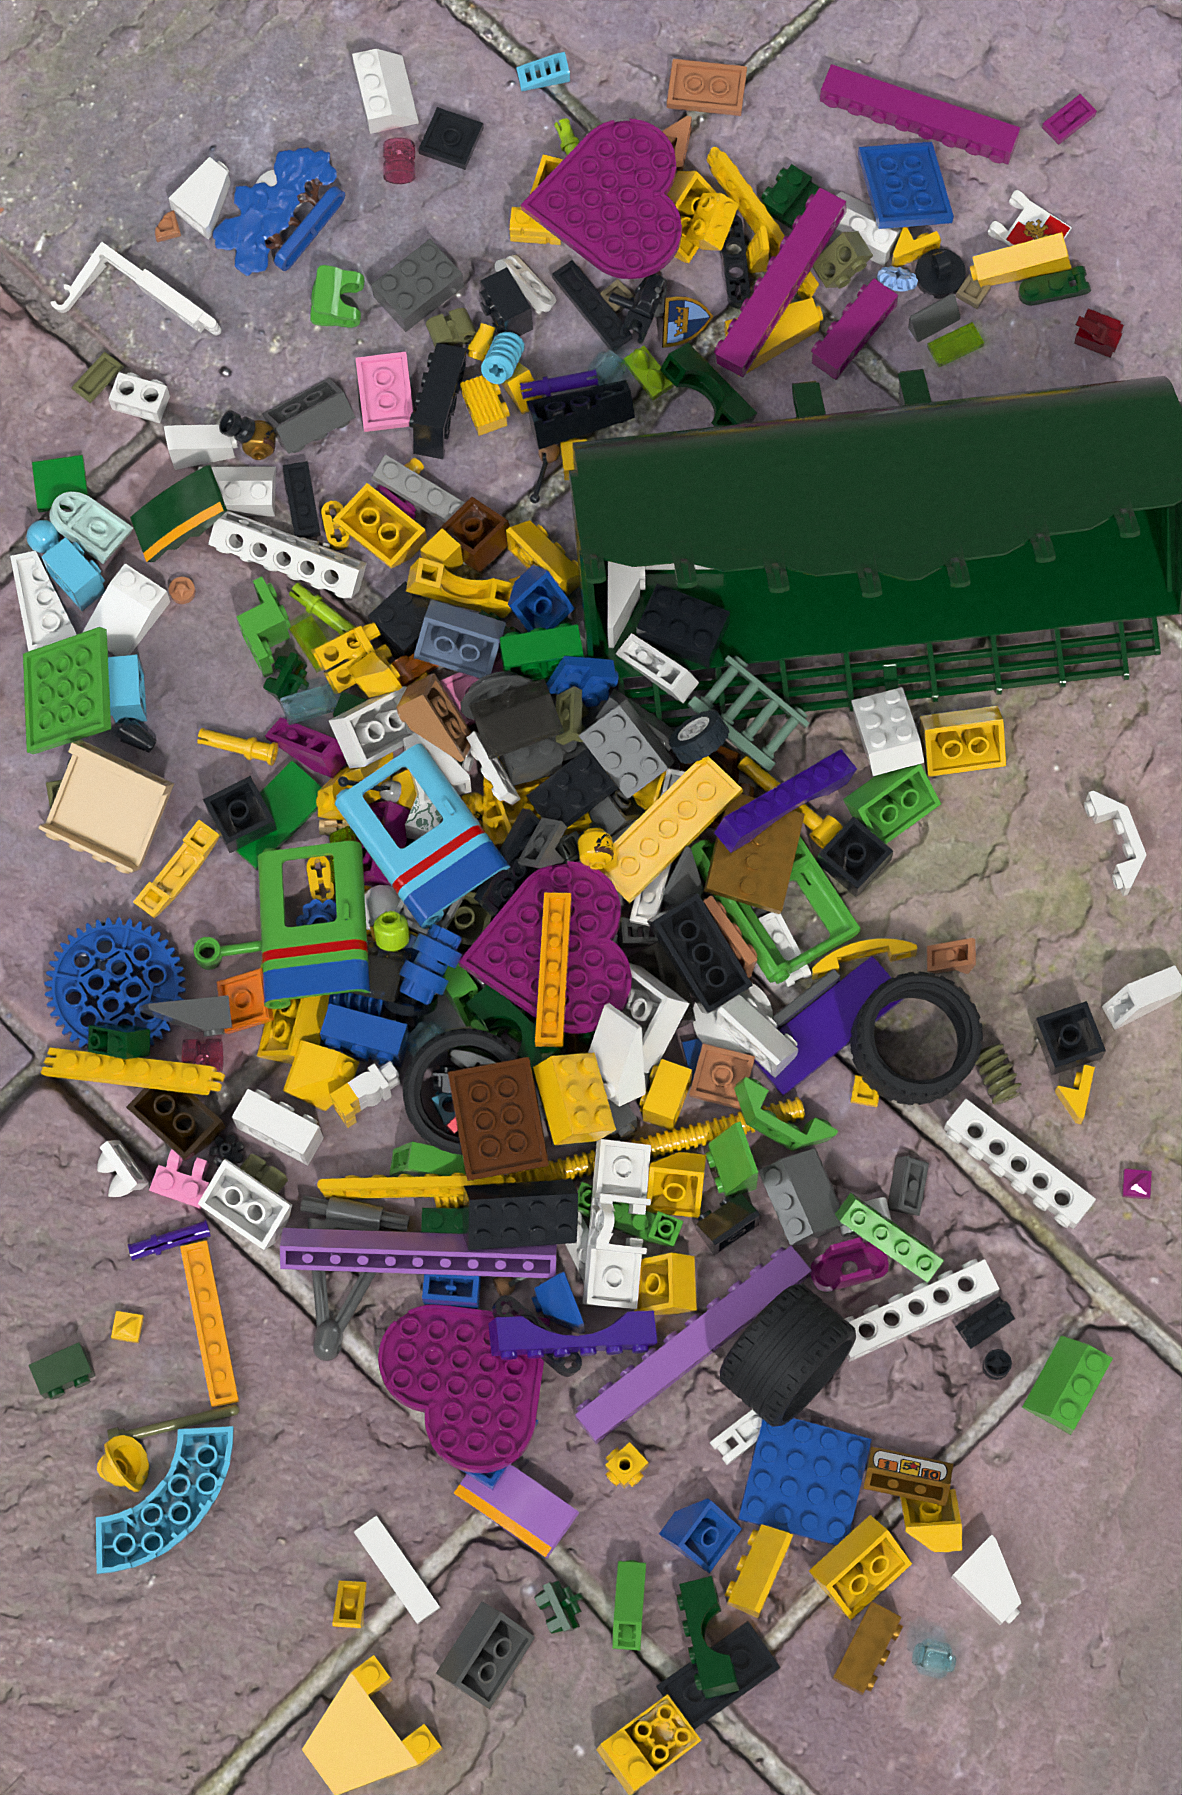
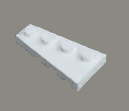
M31 551L10 556L28 651L77 635L37 552Z

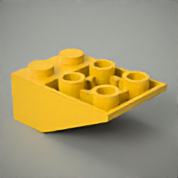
M667 1694L601 1743L596 1751L628 1795H632L702 1740Z

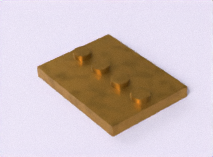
M740 794L723 811L721 821L725 816L756 798ZM792 810L762 831L749 843L732 853L728 851L717 837L704 891L780 914L783 910L805 814Z

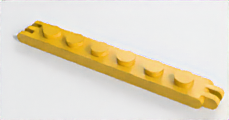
M712 147L706 158L711 166V173L728 197L739 204L738 211L755 234L761 226L767 228L769 254L771 257H776L781 250L779 247L785 237L780 226L770 216L765 205L760 202L752 187L745 181L739 169L732 163L727 154L720 151L717 147ZM811 272L808 273L797 291L802 300L812 298L819 286L818 281Z
M59 1048L48 1049L47 1054L55 1058L46 1057L44 1064L50 1067H42L41 1069L42 1075L201 1095H209L210 1091H221L222 1084L213 1081L223 1082L225 1078L223 1073L217 1072V1069L212 1066L146 1058L122 1059L92 1052Z
M430 1173L425 1174L424 1177L400 1174L398 1177L373 1175L371 1178H360L359 1176L348 1175L345 1178L320 1179L317 1182V1186L326 1199H330L331 1196L343 1199L464 1196V1186L517 1182L513 1177H502L501 1175L467 1181L466 1174L453 1173L451 1176H440Z

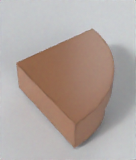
M174 210L165 214L156 227L155 237L157 242L181 236Z

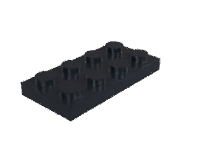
M522 808L499 850L510 865V868L499 871L483 882L474 896V899L493 918H495L522 883L532 873L540 869L521 865L517 862L540 822V819L530 809Z
M749 1621L710 1647L717 1653L730 1655L734 1664L739 1691L706 1699L703 1691L697 1690L694 1674L698 1673L696 1663L692 1664L691 1662L656 1686L662 1697L667 1694L694 1730L781 1668Z

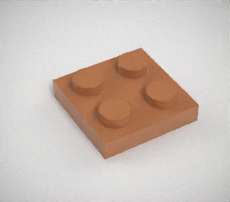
M703 1043L689 1097L741 1110L734 1088L743 1078H750L755 1056Z

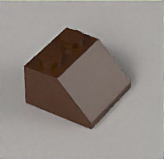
M471 497L437 530V533L444 529L461 545L463 562L481 573L508 546L506 530L511 526L507 519L474 497Z

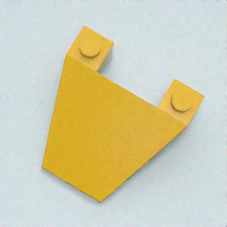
M374 1655L350 1673L302 1748L304 1754L334 1795H340L381 1779L420 1767L443 1749L425 1724L402 1741L370 1698L392 1681V1678Z

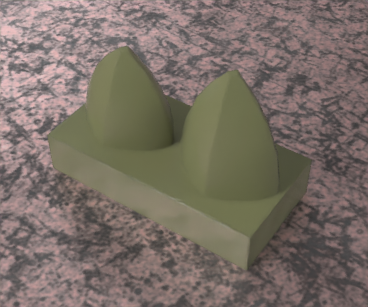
M575 686L556 696V742L561 745L571 741L583 742L579 737L586 729L582 724V718L586 717L589 711L582 702V690Z

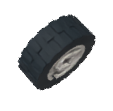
M703 711L684 721L683 724L676 728L671 734V738H669V746L681 763H694L711 755V753L723 745L729 736V728L717 711Z

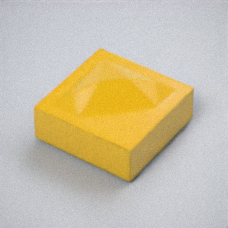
M116 1311L111 1339L139 1343L144 1316Z

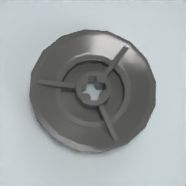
M510 671L488 674L471 685L460 702L461 712L467 718L476 721H486L520 712L535 698L537 694L536 684L531 679Z

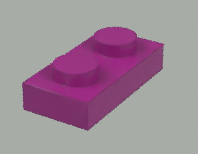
M1079 94L1043 123L1042 129L1059 145L1094 118L1097 110Z

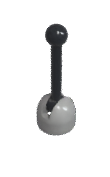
M341 776L338 779V784L341 787L347 785L354 786L359 783L348 780L345 776ZM392 780L385 781L381 786L376 785L370 790L379 791L380 796L384 800L396 803L401 794V783Z

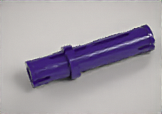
M596 369L554 378L545 376L542 377L543 380L520 383L521 390L532 388L531 391L522 392V397L525 399L545 394L548 397L551 396V393L594 385L598 386V378L587 380L588 377L597 376Z
M204 1220L203 1222L157 1236L153 1234L150 1235L151 1238L127 1245L131 1259L135 1261L155 1253L160 1255L162 1254L161 1251L211 1237L207 1221Z

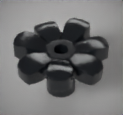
M228 1135L226 1140L219 1136L215 1139L217 1147H210V1155L216 1156L213 1162L217 1167H220L224 1159L233 1164V1161L237 1163L243 1161L244 1156L239 1152L244 1149V1145L241 1141L235 1143L236 1138L234 1135Z

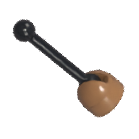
M557 445L540 449L538 452L543 464L534 494L530 496V501L533 504L540 501L539 492L548 463L556 461L559 455L560 447Z

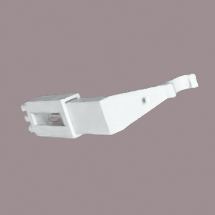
M103 242L96 248L71 286L64 285L65 291L70 293L64 304L58 305L56 301H51V305L56 311L60 313L69 311L83 292L107 267L105 262H108L135 281L142 292L199 333L204 328L215 336L221 333V328L214 318L146 269L140 270Z

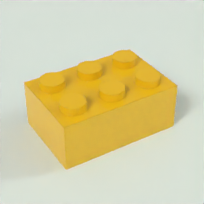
M595 1053L551 1056L533 1067L554 1145L598 1141L616 1130Z

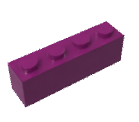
M874 278L869 285L864 284L860 288L855 302H849L846 305L841 319L838 322L834 321L829 326L826 332L827 336L823 341L819 339L811 350L813 353L812 364L835 380L838 379L897 306L898 294Z

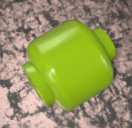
M387 911L375 920L373 928L378 947L385 951L395 952L404 948L409 943V926L406 917L395 911Z

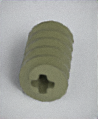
M1004 1044L991 1045L982 1049L979 1059L975 1063L976 1066H982L979 1069V1075L986 1076L983 1080L984 1085L991 1086L987 1091L988 1094L996 1095L992 1099L994 1105L1005 1103L1019 1096L1020 1093H1017L1016 1090L1022 1086L1021 1083H1012L1017 1073L1008 1074L1007 1072L1013 1064L1003 1063L1009 1056L1008 1053L999 1054Z

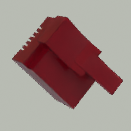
M1087 309L1084 318L1079 316L1075 324L1079 327L1074 344L1111 358L1121 340L1124 325L1121 324L1120 320Z

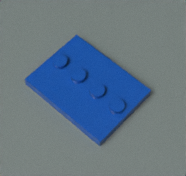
M932 142L859 147L858 158L878 229L949 224L953 222L954 215Z

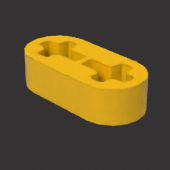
M329 501L321 509L327 541L332 549L343 550L350 543V535L332 522V517L329 514L331 509H335L338 514L344 507L340 502ZM334 529L340 530V534L343 536L342 541L337 542Z
M325 856L310 858L307 862V874L313 900L319 899L323 903L327 899L334 900L335 887L329 860ZM318 862H321L322 866H326L322 868L323 877L318 878L316 870H312ZM324 883L325 890L330 891L324 899H321L320 895H316L320 893L319 884Z

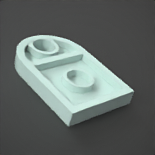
M66 492L59 495L54 500L50 509V521L56 530L71 542H76L82 550L102 564L109 559L133 530L132 526L89 496L79 492ZM60 505L68 506L71 512L63 511Z

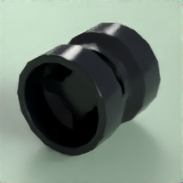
M229 410L222 416L219 430L225 436H234L235 440L247 443L255 432V422L246 416L241 417L239 413Z
M994 1349L988 1352L982 1364L983 1373L986 1377L995 1381L1005 1378L1012 1366L1011 1357L1006 1351L1001 1349Z

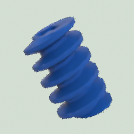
M371 987L368 994L361 991L330 994L328 1006L333 1004L374 1016L378 1015V1017L383 1018L385 990L382 989L378 996L375 995L374 987Z

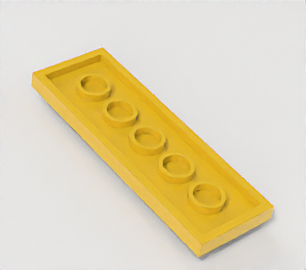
M709 756L696 761L613 843L614 856L612 861L606 864L604 868L598 870L609 878L617 892L630 904L684 851L686 846L688 847L743 792V789Z

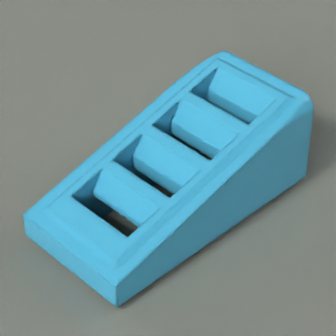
M565 52L556 53L516 67L521 92L570 82V72ZM560 66V71L556 72L555 67ZM550 68L551 74L546 75L545 69ZM540 70V73H541V77H540V78H537V77H536V72H535V71ZM530 72L532 80L527 82L525 73Z

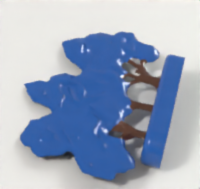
M308 147L299 148L295 151H280L277 153L274 164V172L277 178L275 186L270 187L263 182L255 184L251 188L248 186L236 187L234 204L241 210V215L225 219L214 229L213 238L215 239L217 249H236L235 267L244 275L249 276L252 272L265 271L268 267V253L271 249L275 248L280 249L274 258V264L282 271L290 269L342 205L346 195L344 191L336 186L328 189L320 200L318 198L319 187L329 185L337 178L336 169L329 163L330 153L323 150L313 152ZM315 178L320 181L318 185L315 184ZM308 181L313 187V190L309 192L312 196L305 192L304 185ZM304 195L306 199L300 200L299 196ZM303 202H310L314 207L305 219L300 222L293 215L294 209ZM290 225L296 226V230L283 243L279 235L280 231L288 228ZM268 239L273 243L271 245H267L265 243V240Z

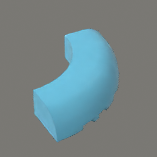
M233 1426L178 1429L177 1445L171 1467L164 1480L160 1482L155 1490L144 1501L133 1508L109 1516L96 1517L97 1574L118 1572L149 1562L180 1543L197 1527L215 1502L225 1481L233 1449Z

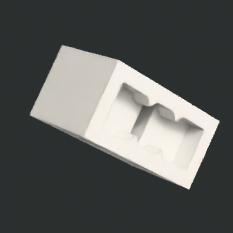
M118 372L108 400L112 410L160 423L170 395L167 386L161 381L154 379L148 381L141 379L140 376L134 373L123 374ZM127 389L134 390L129 395L123 394V392ZM151 396L158 397L153 402L147 401V399Z

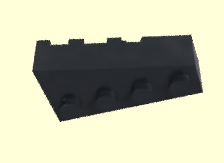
M436 343L434 353L430 352L428 356L427 367L429 370L428 373H423L421 381L423 390L417 393L415 401L417 411L416 413H411L409 427L413 428V454L443 460L445 455L444 439L448 440L451 416H454L457 394L460 393V383L463 380L466 368V348Z
M627 380L526 401L531 430L539 450L635 418L631 390Z

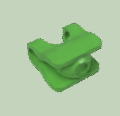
M328 265L319 266L312 288L310 321L319 326L357 327L361 321V312L357 308L343 303L340 296L344 293H357L361 291L364 287L365 277L355 271L342 270Z

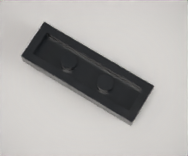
M308 461L282 465L294 536L299 538L320 536Z

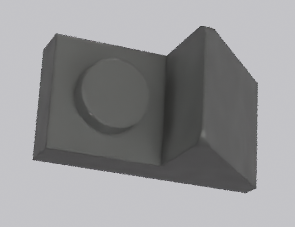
M542 817L517 862L521 865L535 868H543L564 862V859L555 848L567 826L562 821Z

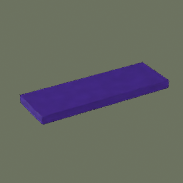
M871 956L778 1030L783 1035H790L797 1042V1056L776 1078L756 1060L754 1064L782 1097L850 1043L851 1029L860 1008L879 985L891 978L890 975ZM904 999L891 1002L882 1008L875 1023Z

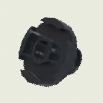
M942 248L932 249L924 253L917 261L915 275L918 279L917 286L921 292L933 295L936 299H943L950 294L955 295L964 282L966 275L965 265L961 258L951 250Z
M398 984L388 987L384 992V1005L389 1011L396 1013V1022L406 1024L405 1016H411L414 1019V1027L407 1024L410 1034L415 1033L423 1025L424 1015L435 1011L437 1008V994L434 995L431 1003L426 1005L400 992Z

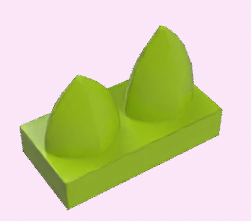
M644 345L639 349H635L633 353L623 359L624 365L652 401L674 387L672 382L660 371L661 366Z

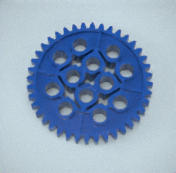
M120 917L117 918L116 924H112L110 918H107L104 926H102L99 920H96V928H92L89 923H86V932L77 928V938L68 935L70 944L60 943L64 950L63 953L54 952L58 961L49 962L54 971H46V975L52 978V980L45 982V986L52 990L46 992L45 996L53 998V1000L47 1003V1007L56 1008L50 1014L52 1018L60 1017L55 1025L57 1027L65 1025L62 1034L65 1036L72 1033L69 1041L74 1043L79 1039L78 1047L80 1049L88 1044L89 1027L82 1025V1018L87 1014L95 1015L96 1022L94 1025H120L128 1021L133 1026L150 1029V1045L153 1047L155 1046L154 1037L163 1040L161 1031H171L167 1021L156 1017L150 1020L143 1019L141 1017L142 1012L139 1009V1006L145 1004L184 1000L178 995L186 993V988L179 986V984L186 982L185 977L178 976L184 969L179 966L175 967L181 961L180 958H171L175 953L174 947L165 949L169 941L165 939L159 942L161 933L157 932L152 936L151 926L143 931V924L140 921L133 927L131 919H128L126 924L123 925ZM102 941L112 943V949L108 953L98 951V946ZM138 949H147L149 957L144 961L137 960L135 953ZM81 955H87L90 958L89 964L84 968H79L75 965L76 959ZM127 955L129 956L135 967H138V969L140 970L143 968L145 969L142 972L143 979L150 988V990L147 989L143 981L139 979L137 976H134L133 978L131 977L134 974L133 966L126 957ZM100 959L102 962H105L107 960L108 962L105 964L106 970H95L94 968L97 967L96 961ZM117 963H124L127 966V970L122 975H115L112 972L113 966ZM155 970H160L164 973V978L159 983H153L149 980L150 974ZM100 977L104 980V985L101 989L93 990L90 988V982L93 978ZM112 982H115L117 985L122 983L119 986L121 991L118 993L114 990L110 991L112 989L110 984ZM82 984L84 985L85 989L87 990L90 996H92L94 999L98 997L100 998L97 1001L99 1010L105 1018L104 1020L102 1019L96 1008H93V1006L91 1005L88 1007L86 1006L89 1003V1001L87 999L88 996L81 987ZM138 985L141 987V993L138 997L132 998L127 995V990L130 986ZM78 992L81 994V1000L78 1004L71 1005L67 1002V997L70 993ZM110 999L119 1002L118 1009L114 1012H107L104 1009L105 1003ZM128 1003L131 1006H137L134 1009L135 1014L132 1016L129 1013L123 1014L126 1011L125 1005Z

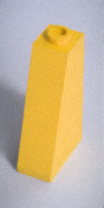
M1062 233L973 256L974 265L970 266L973 281L978 280L980 287L1025 280L1072 269Z
M813 298L788 305L747 373L819 331L823 314L820 306H815ZM733 319L725 321V336L728 334L727 330Z

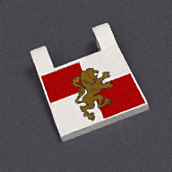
M1015 190L1011 195L1009 203L1023 211L1009 231L1001 223L994 221L990 225L988 235L1003 241L1009 246H1014L1062 233L1065 239L1072 227L1031 202L1019 190Z

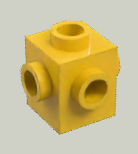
M629 1442L621 1450L618 1447L615 1448L606 1457L608 1462L605 1464V1468L608 1472L605 1475L616 1487L619 1484L624 1489L628 1485L634 1487L644 1477L642 1472L649 1466V1462ZM623 1464L630 1466L628 1470H622L620 1467Z

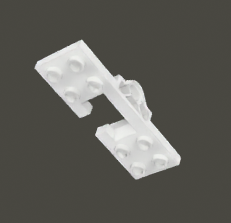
M600 1139L596 1143L582 1304L637 1309L642 1254H646L647 1248H642L643 1239L626 1238V1246L609 1244V1241L613 1235L611 1232L614 1227L613 1211L615 1209L613 1202L628 1203V1213L645 1215L646 1206L651 1204V1199H647L651 1145Z

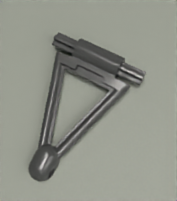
M303 1195L300 1211L326 1216L325 1221L307 1218L308 1229L380 1231L381 1227L407 1232L410 1216L384 1211V1206L333 1196L329 1200ZM312 1270L317 1323L313 1351L317 1358L323 1361H330L338 1356L342 1346L343 1332L377 1272H361L336 1319L330 1320L326 1272Z

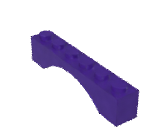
M840 749L725 816L714 833L728 851L732 853L749 843L762 831L797 807L815 798L828 796L847 785L857 768L844 751Z
M654 1311L627 1312L608 1328L593 1334L580 1336L561 1335L547 1331L534 1325L523 1316L496 1317L488 1323L491 1356H501V1360L518 1358L517 1355H527L529 1359L544 1357L546 1353H554V1357L570 1356V1352H580V1356H591L597 1354V1351H606L607 1355H616L623 1353V1350H632V1353L640 1354L648 1352L649 1348L657 1344Z

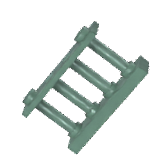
M728 655L724 662L730 667L705 697L701 696L698 699L694 696L687 706L697 714L711 710L713 708L712 703L739 673L750 684L726 713H721L720 716L729 728L727 739L761 766L762 769L769 772L776 764L772 761L775 751L798 724L804 729L809 725V722L806 720L808 715L797 706L794 709L791 708L745 669L748 665L736 655L734 658ZM759 690L770 701L745 731L741 730L739 733L732 727L734 724L733 719ZM779 707L790 718L768 745L759 750L752 744L754 741L753 737Z

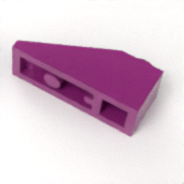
M280 717L265 735L267 740L271 743H278L280 749L311 770L330 778H334L346 763L337 739Z

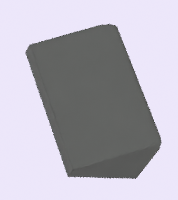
M950 294L910 316L908 329L917 342L960 320V312L955 295Z
M909 1156L896 1158L888 1199L889 1210L920 1216L929 1163Z

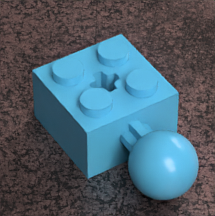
M39 520L30 525L26 534L29 546L36 552L45 553L41 557L50 577L81 611L105 593L103 586L105 580L100 574L101 570L93 560L87 561L83 556L85 554L76 542L71 544L66 537L59 542L60 534L50 521Z

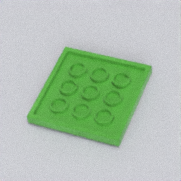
M97 627L23 653L27 753L37 754L111 729L107 629Z

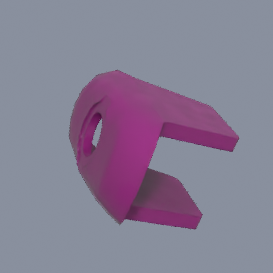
M862 1237L830 1245L824 1254L816 1257L811 1263V1279L818 1290L824 1292L854 1286L883 1277L888 1272V1257L886 1253L870 1242H865ZM851 1261L856 1264L857 1272L844 1275L841 1267L843 1263Z

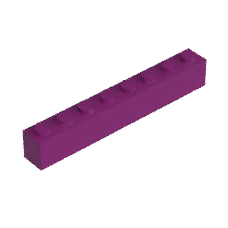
M832 64L820 92V102H823L828 107H838L847 110L852 115H861L870 118L876 123L894 126L902 132L909 131L918 134L926 140L933 139L942 142L943 145L950 148L957 147L963 149L971 155H980L998 164L1004 163L1009 165L1019 138L1021 127Z
M819 188L815 195H810L805 205V212L803 215L796 217L790 236L786 235L783 238L778 255L770 259L766 268L768 271L763 278H758L754 285L753 295L751 298L747 297L744 300L738 319L734 318L731 321L726 338L724 340L721 339L715 347L714 353H716L717 364L741 377H744L847 212L845 200L822 188Z

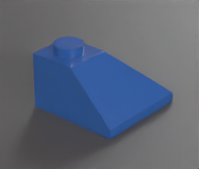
M534 564L514 582L508 602L509 607L528 632L535 628L553 629L575 609L548 570Z
M565 1272L559 1273L534 1288L536 1296L531 1297L537 1313L542 1311L544 1318H550V1321L581 1334L585 1332L584 1322Z
M707 1498L675 1511L659 1535L673 1548L710 1574L742 1528Z

